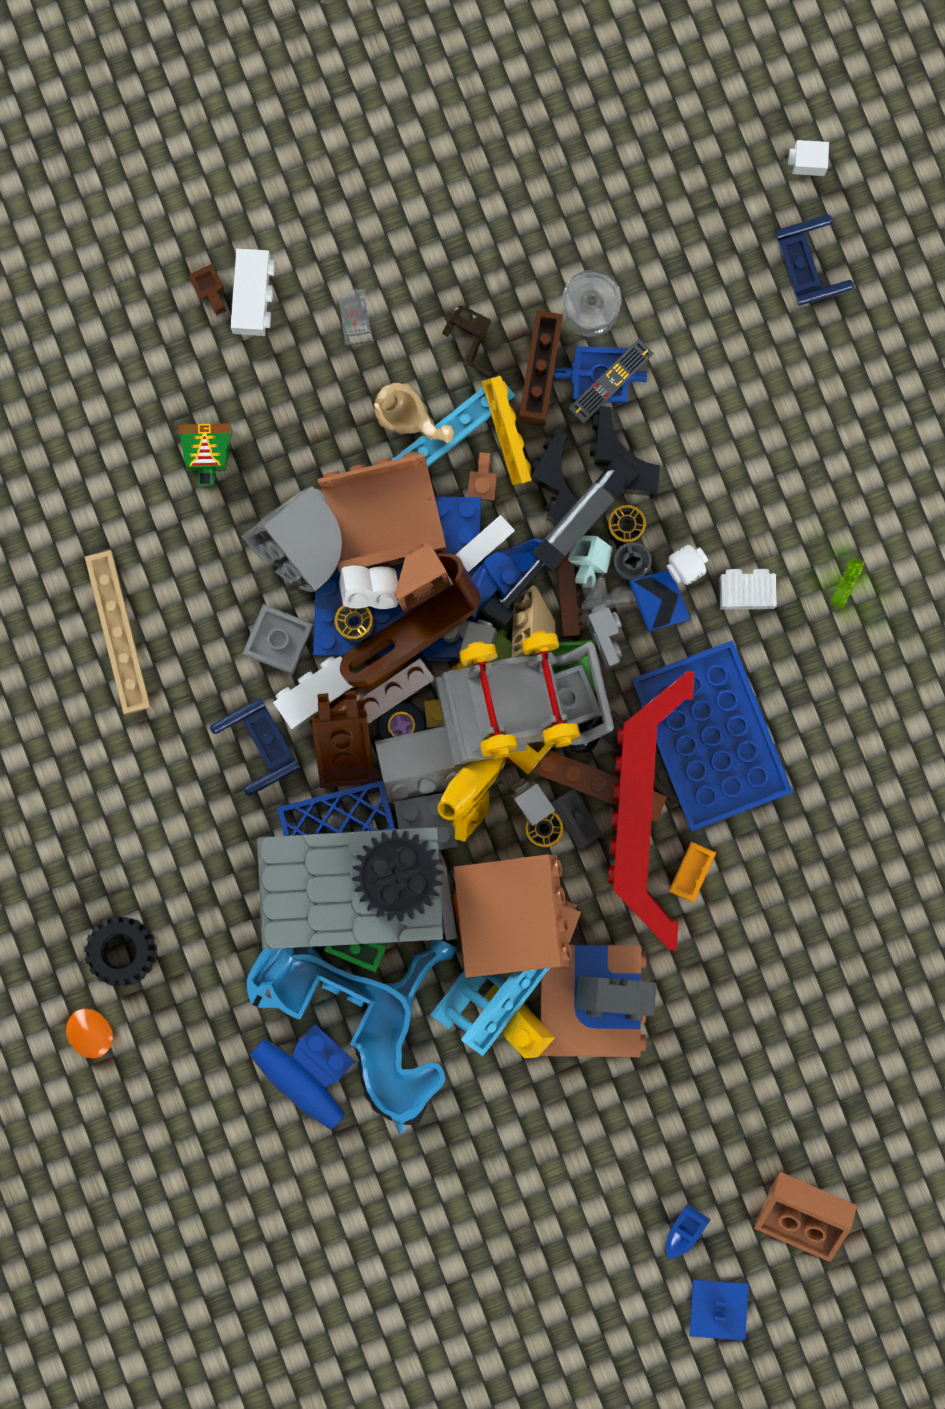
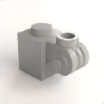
M465 620L444 635L443 639L448 643H455L462 638L463 643L460 650L462 651L474 642L483 641L485 644L495 645L498 633L492 627L493 624L487 621L477 620L474 623L466 622Z
M522 777L510 785L513 790L511 795L514 800L513 802L532 826L555 811L535 781L529 783L528 780Z

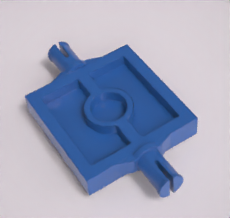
M575 346V358L572 367H555V378L571 379L573 401H576L629 348ZM636 371L605 403L626 404L627 389L630 381L647 382V371Z

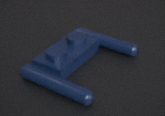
M824 215L775 230V237L779 243L778 246L794 295H796L798 306L844 293L854 288L852 280L821 288V282L804 233L831 225L833 219L830 215Z
M262 698L253 701L210 726L211 732L218 734L232 725L243 721L271 773L244 787V793L247 796L261 791L300 769Z

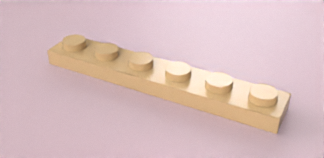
M109 550L86 556L85 561L123 714L126 715L149 709L151 705L113 552Z

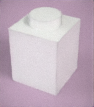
M797 140L794 149L789 150L788 165H793L792 174L825 176L828 169L829 142Z

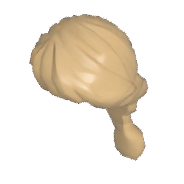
M392 383L381 388L377 394L374 403L375 415L379 425L388 432L401 435L421 432L430 440H441L447 444L453 440V428L450 425H444L439 429L436 428L433 419L428 414L427 406L422 402L420 395L411 385Z

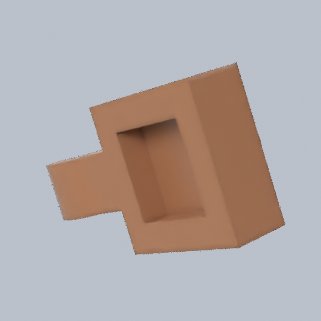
M480 452L478 472L470 471L468 497H481V501L494 502L497 474L489 473L490 453Z

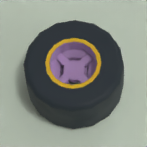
M404 701L379 716L377 723L381 740L424 731L427 728L425 717L421 710L414 704Z

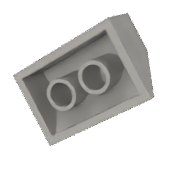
M445 726L375 741L388 803L445 791L450 781L465 765L453 766Z

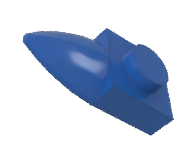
M687 1204L668 1234L666 1242L667 1258H676L689 1251L711 1219Z

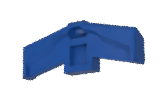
M535 538L502 552H495L483 560V564L472 577L480 593V603L477 611L469 617L471 621L476 618L477 614L496 590L501 597H504L522 577L521 572L528 570L536 561L530 554L543 540Z

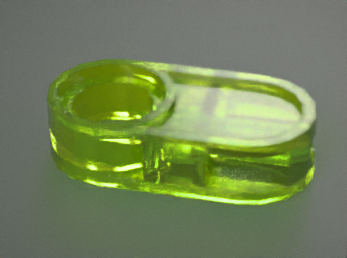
M855 557L851 558L829 604L841 610L843 609L865 562L858 561Z

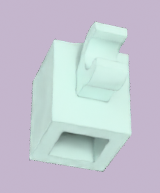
M584 535L570 550L568 561L579 568L575 582L583 584V588L593 589L596 582L595 573H607L613 547L598 536Z

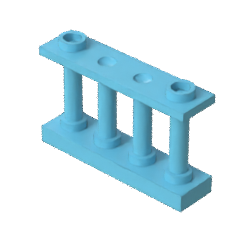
M550 968L512 972L507 979L500 974L465 978L464 970L431 1013V1016L448 1029L455 1023L466 1032L461 1040L484 1056ZM487 979L500 988L491 1001H488L477 992ZM470 1001L483 1010L474 1023H471L461 1015Z

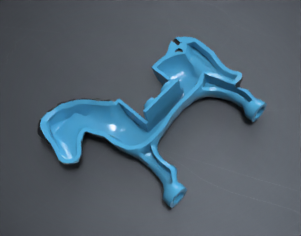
M431 940L428 949L413 954L406 974L396 983H382L340 970L324 960L314 947L264 949L260 953L247 978L249 1000L256 1007L279 1008L286 1014L300 1020L320 981L324 982L322 988L334 994H338L341 990L349 994L347 1000L363 1007L364 1002L369 1004L350 1045L356 1048V1056L359 1058L358 1069L365 1098L370 1102L372 1109L376 1113L395 1123L400 1134L404 1133L406 1125H415L421 1121L427 1108L428 1100L445 1082L444 1071L436 1063H427L415 1069H402V1044L410 1025L412 1002L421 982L436 963L452 959L458 948L442 940ZM269 988H270V996H271L272 998H268V997L266 996V991H267Z

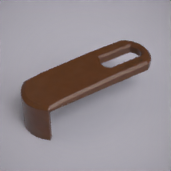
M450 553L438 554L439 560L453 583L450 587L345 654L340 663V673L349 685L354 687L370 686L452 631L477 611L480 603L479 590L458 556ZM390 645H395L394 650L360 672L352 673L353 669Z

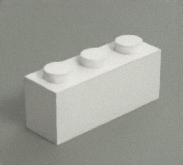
M236 249L231 330L233 334L265 336V329L271 326V312H267V302H272L273 286L269 285V275L274 276L275 259H271L268 250Z
M334 656L326 659L320 664L322 669L315 674L311 671L298 679L299 685L292 690L287 687L275 696L277 700L273 703L293 732L311 720V717H314V713H319L317 694L328 693L331 704L345 695V691H351L355 688L349 685L340 673L341 656L336 659Z

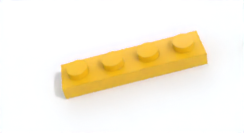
M501 376L481 381L511 483L516 485L531 481V465L524 456L522 449L524 442L516 429V415L508 402L507 385L502 381Z

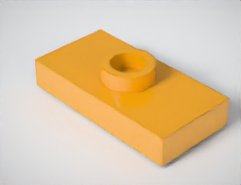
M690 842L668 892L694 903L716 853L694 842Z

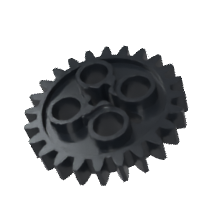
M397 830L392 831L391 838L385 832H382L381 842L372 837L373 847L363 845L362 847L367 854L365 856H356L362 863L361 865L353 866V869L359 871L360 875L353 877L352 880L360 882L361 885L354 889V891L364 893L359 900L360 902L369 900L368 911L378 908L377 917H381L387 912L388 921H392L395 914H397L399 921H404L405 913H407L410 919H415L414 910L424 914V904L428 906L434 905L430 897L440 896L434 888L444 884L436 880L437 876L444 874V871L436 870V866L442 860H433L432 856L437 850H426L429 844L428 840L421 844L418 843L420 835L415 834L410 840L409 831H404L401 838H399ZM404 850H410L414 856L413 862L408 866H404L400 861V855ZM379 859H383L387 864V870L382 875H378L374 871V863ZM419 865L422 867L418 872L402 876L401 883L398 880H391L378 886L375 885V881L394 875L396 868L398 871H407ZM414 876H418L423 881L422 889L416 893L409 887V882ZM387 886H392L396 890V898L391 902L386 901L383 897V890Z

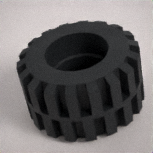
M112 917L111 919L101 921L100 925H96L92 929V934L88 935L86 939L88 943L84 947V952L87 954V958H85L86 964H89L90 972L95 974L98 980L112 986H126L141 981L147 973L151 972L153 969L152 965L156 962L157 958L155 956L157 945L154 943L155 938L153 934L149 932V928L146 925L128 917ZM117 935L130 937L136 945L134 961L124 968L114 967L106 957V946L110 939Z

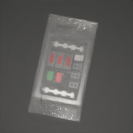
M365 288L338 292L345 345L372 343Z

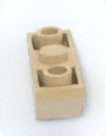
M534 585L522 592L514 601L512 658L531 656L524 654L521 643L529 638L530 634L538 631L555 633V620L538 588Z

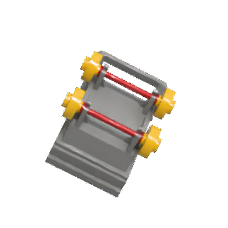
M538 631L530 634L529 638L521 642L524 654L532 656L513 657L489 662L498 657L494 644H485L483 641L471 643L468 645V648L460 651L462 665L472 667L451 670L434 679L453 766L492 757L494 759L510 755L509 753L527 750L526 744L544 741V744H555V747L580 745L611 732L614 729V724L594 643L587 642L567 654L555 656L549 651L559 647L557 634ZM588 655L603 724L580 733L578 724H566L568 718L567 714H563L552 666L568 665Z

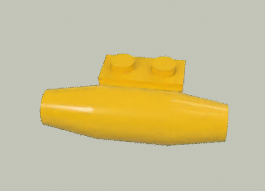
M507 756L496 759L492 757L467 763L448 784L438 803L437 810L444 819L453 820L452 825L455 827L456 840L465 842L489 814L490 791L487 789L496 780Z

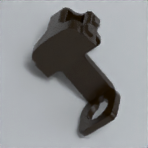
M457 306L453 310L442 334L448 337L456 325L475 335L467 357V364L490 378L497 377L488 370L474 364L481 340L485 338L491 325V319L465 306ZM464 310L476 317L472 321H468L459 315Z

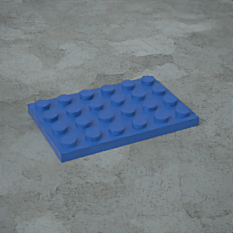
M733 640L631 679L641 708H643L687 671L694 672L693 700H684L657 725L656 739L657 749L690 832L793 793Z

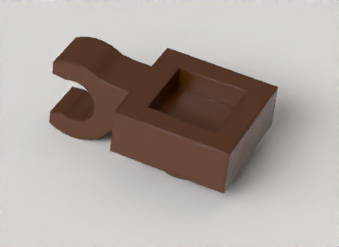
M212 264L188 275L200 301L208 298L217 316L226 312L225 306L218 294L225 289Z

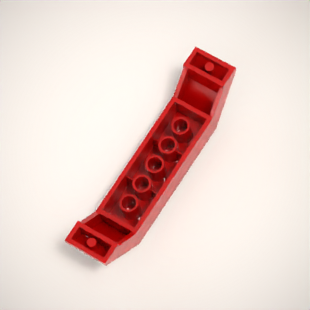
M687 671L624 723V729L618 728L617 745H622V756H616L615 773H621L620 783L614 784L613 800L619 801L618 811H613L612 828H617V838H611L610 856H615V866L609 865L608 883L614 884V892L669 950H677L678 919L670 918L647 890L657 725L684 700H693L694 672Z

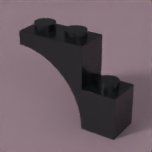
M600 406L599 414L594 413L592 430H597V439L591 440L590 456H595L594 464L609 466L622 451L642 469L624 489V494L656 497L660 465L647 463L632 455L622 445L614 431L611 407Z
M559 429L555 436L550 434L543 446L546 452L542 459L537 457L531 466V472L533 473L531 481L557 495V498L552 496L545 507V511L548 512L546 520L555 525L560 522L578 501L569 490L562 474L561 454L568 434Z

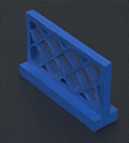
M383 780L277 807L284 836H290L288 828L293 830L291 836H296L297 834L307 835L300 830L307 818L320 824L315 834H320L324 827L334 833H343L350 820L363 827L361 832L366 830L377 831L369 826L377 813L387 819L389 828L383 830H395ZM379 789L381 799L376 807L363 800L368 791ZM350 797L357 801L349 814L337 808L342 798ZM321 803L330 808L323 821L310 814L314 806ZM360 804L373 811L366 824L353 817ZM382 804L384 806L385 813L379 810ZM296 810L303 814V817L295 828L286 822L284 813ZM334 811L346 817L339 830L327 824Z

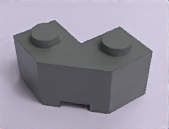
M578 976L575 1009L587 1010L586 1016L603 1017V1012L626 1014L627 1020L642 1021L643 1015L654 1016L657 983Z

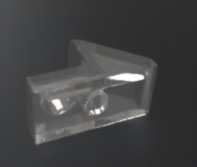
M603 573L582 603L581 612H592L591 609L602 604H606L609 608L635 604L636 599L633 591H628L627 587L612 589V594H607Z

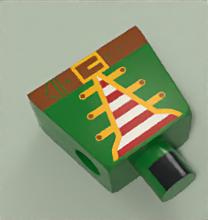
M231 424L179 425L183 455L188 472H198V486H214V472L227 470L232 439Z

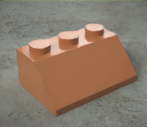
M422 543L409 550L410 555L405 557L395 593L404 614L451 586L447 572L430 543L425 546Z
M780 1172L769 1190L754 1229L831 1262L852 1228L857 1205Z

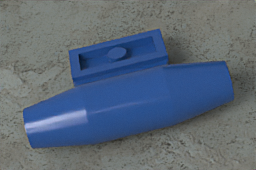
M315 1024L295 1045L293 1056H290L266 1039H263L250 1053V1057L278 1090L302 1112L328 1129L332 1130L346 1114L325 1087L338 1082L355 1061Z

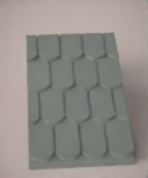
M437 827L395 829L399 834V838L402 837L404 831H409L410 840L415 834L420 835L419 844L428 840L429 844L426 850L436 849L437 852L432 858L433 860L439 859ZM393 830L257 838L262 949L442 940L440 886H435L434 888L440 896L430 897L434 905H423L424 914L414 910L415 919H410L408 914L405 913L404 921H399L397 914L394 915L392 921H388L387 912L381 917H377L378 908L368 911L369 900L366 902L359 901L364 893L354 891L361 884L358 881H353L352 878L360 875L359 871L353 869V866L361 865L362 863L356 856H365L367 854L362 846L366 845L372 848V837L381 842V833L385 832L391 838ZM404 850L400 855L401 863L404 866H408L413 862V853L410 850ZM383 859L377 860L374 863L375 873L382 875L386 872V862ZM419 865L407 871H398L396 868L394 875L375 881V885L378 886L391 880H398L401 883L402 876L418 872L422 867ZM418 876L411 878L409 882L410 889L415 893L419 892L423 887L421 878ZM387 886L383 890V897L386 901L391 902L396 898V890L392 886Z

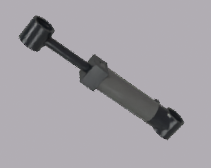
M621 451L530 554L536 559L533 565L502 600L494 595L477 616L483 621L493 624L492 627L498 633L515 614L510 608L514 601L544 567L552 572L642 469Z

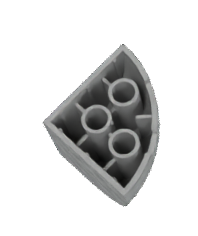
M313 486L291 497L241 536L263 562L267 560L278 567L276 573L289 583L297 581L300 583V589L309 592L316 591L331 577L338 565L342 549L341 532L337 519L325 503L326 498L323 493L318 489H314Z

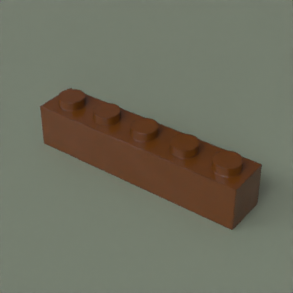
M570 552L557 566L563 638L580 637V633L583 632V624L579 622V616H582L581 605L578 606L577 599H580V590L576 589L575 578L577 572L574 570L575 565L568 561Z

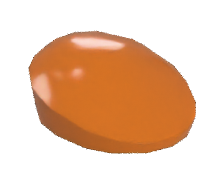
M81 1009L75 1011L67 1021L66 1036L68 1042L78 1054L85 1058L94 1059L103 1056L110 1049L114 1036L113 1028L101 1013L92 1009Z

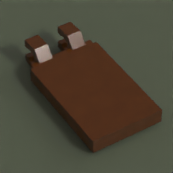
M345 691L346 710L330 712L329 694H317L319 713H314V717L311 718L320 788L375 783L367 711L364 712V709H358L356 691Z

